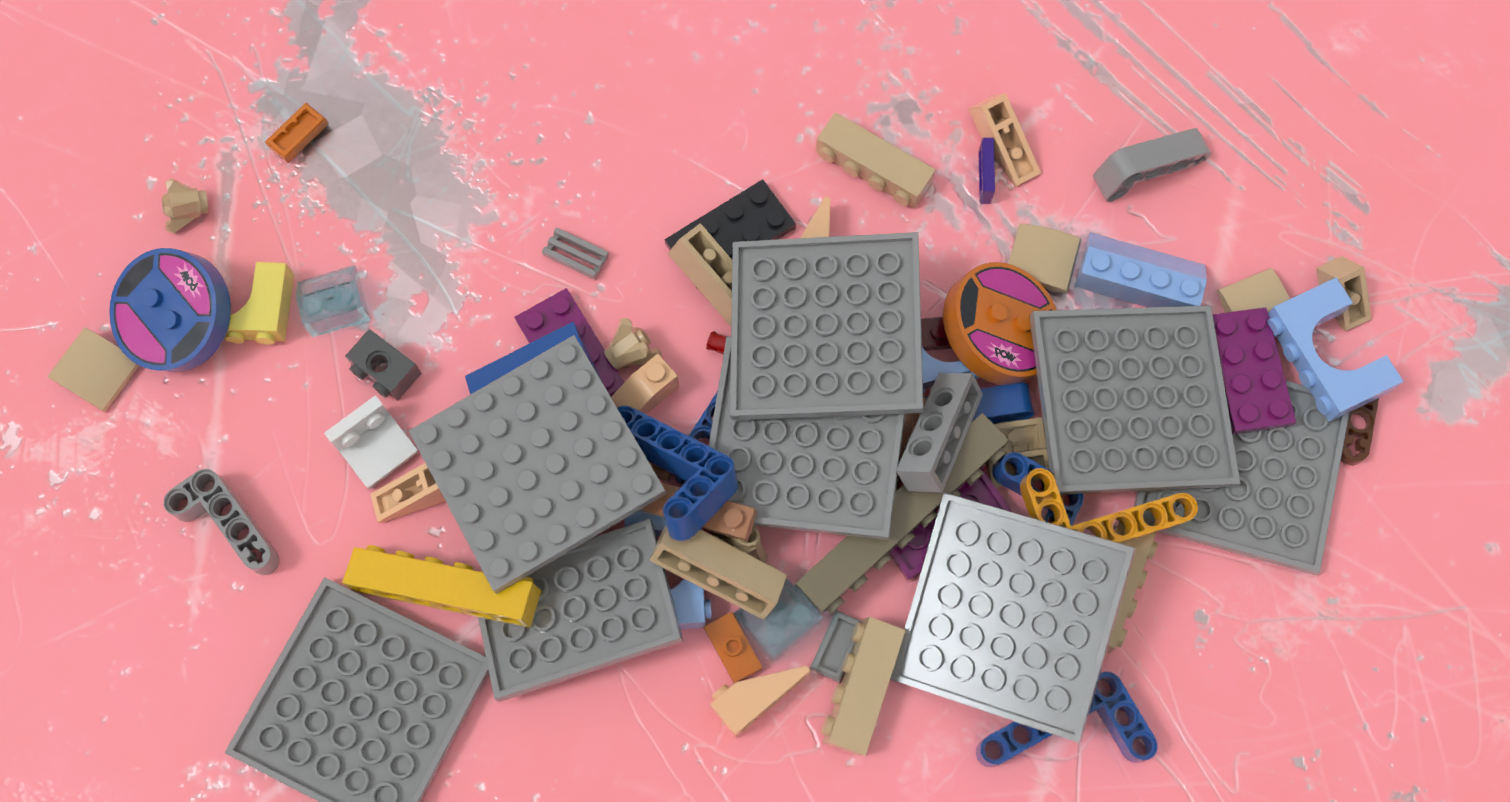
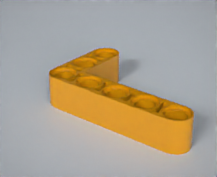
M1043 468L1034 469L1024 476L1020 484L1021 494L1030 518L1044 521L1041 516L1042 508H1049L1053 511L1055 517L1054 522L1050 524L1083 533L1084 529H1088L1093 532L1095 537L1116 543H1122L1180 525L1193 519L1198 511V505L1194 497L1187 493H1178L1071 526L1055 478L1051 472ZM1036 477L1042 480L1044 484L1043 492H1036L1032 488L1031 478ZM1175 501L1184 507L1183 517L1175 514L1173 510ZM1144 511H1149L1153 514L1155 519L1153 526L1147 525L1143 520ZM1114 520H1119L1123 523L1125 527L1123 536L1118 535L1113 530Z

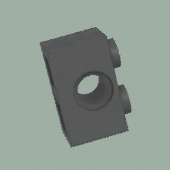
M368 329L345 355L351 364L349 370L361 380L367 377L374 382L372 387L385 398L391 395L397 401L422 374L416 363L371 329ZM388 363L385 370L375 372L379 364Z

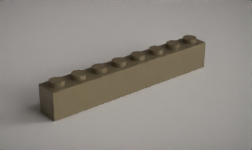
M983 413L980 414L968 429L942 493L908 491L905 485L901 486L895 493L890 540L855 536L845 537L795 583V588L821 616L826 611L830 614L834 613L845 602L842 596L850 589L854 593L858 591L869 580L865 576L874 567L877 571L882 569L892 559L889 555L892 550L897 546L902 550L915 538L912 532L920 525L926 528L937 518L938 514L935 511L940 507L944 493L960 497L961 493L958 490L965 483L972 486L984 474L981 469L989 461L994 465L1007 453L1004 450L1009 441L1007 437Z

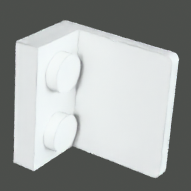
M376 395L324 433L368 489L375 486L418 453V449Z

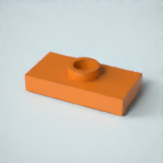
M304 103L265 141V144L288 164L329 123L325 117L308 103Z
M732 611L704 626L707 636L733 683L740 682L762 670L758 658Z

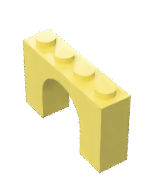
M256 262L250 298L242 309L230 315L228 330L224 338L226 341L244 343L245 340H256L258 343L270 345L274 344L275 341L286 340L294 273L286 263Z

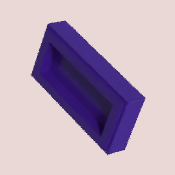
M983 137L978 150L980 204H991L995 193L994 138Z

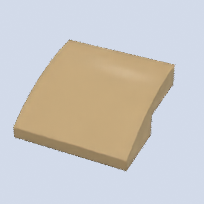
M1019 223L1008 264L1028 272L1040 282L1046 291L1068 293L1081 238L1051 228Z
M1272 268L1217 290L1225 313L1266 307L1269 313L1274 306L1290 299L1282 282Z
M84 327L47 377L101 411L106 412L139 368V365L131 361L118 346Z
M1042 417L994 423L1009 440L1004 448L1007 452L1005 455L1017 452L1049 469ZM989 461L986 466L990 480L995 487L1003 486L994 479L992 474L993 465ZM1006 462L1005 469L1007 473L1015 476L1014 466ZM1033 477V482L1040 481L1038 478Z

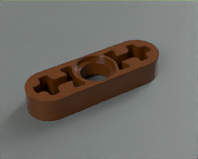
M1379 398L1349 412L1341 455V462L1354 466L1368 457ZM1357 414L1364 418L1366 422L1364 429H1357L1351 424L1350 419L1352 415ZM1354 437H1360L1355 441L1354 447L1359 453L1352 456L1351 450L1347 449V447L1353 444Z

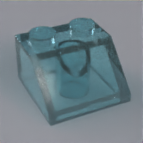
M355 265L297 282L296 301L301 321L312 337L371 320Z
M787 578L777 604L765 620L742 608L733 613L735 619L772 664L820 627L823 622V617Z

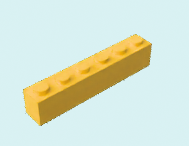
M367 545L366 549L353 548L342 584L354 592L531 628L541 590L533 583V579L528 576L496 594L483 572L474 571L472 566L464 563L455 562L454 566L444 565L442 560L426 556L424 560L414 559V555L404 551H396L395 555L385 553V549L374 545Z

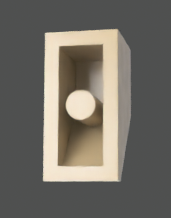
M1340 256L1316 267L1319 285L1337 277L1353 302L1342 315L1335 317L1343 330L1348 331L1372 319L1365 268Z

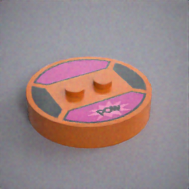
M989 262L975 267L950 288L944 302L943 323L950 346L959 360L970 371L986 381L1000 385L1023 383L1037 375L1029 315L1032 311H1052L1057 309L1046 289L1028 272L1008 263Z

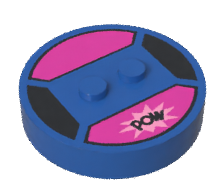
M173 248L150 250L131 261L117 279L111 295L109 308L112 333L122 352L141 367L166 372L188 371L206 362L223 342L228 330L231 314L228 288L217 268L200 255Z

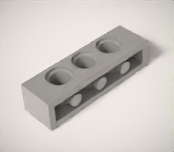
M938 373L923 408L924 413L919 414L918 422L908 439L907 447L902 458L899 460L896 470L908 491L943 492L983 396L972 373Z

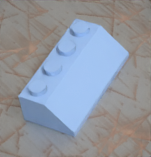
M1089 232L1074 287L1147 308L1201 306L1207 282L1206 265Z

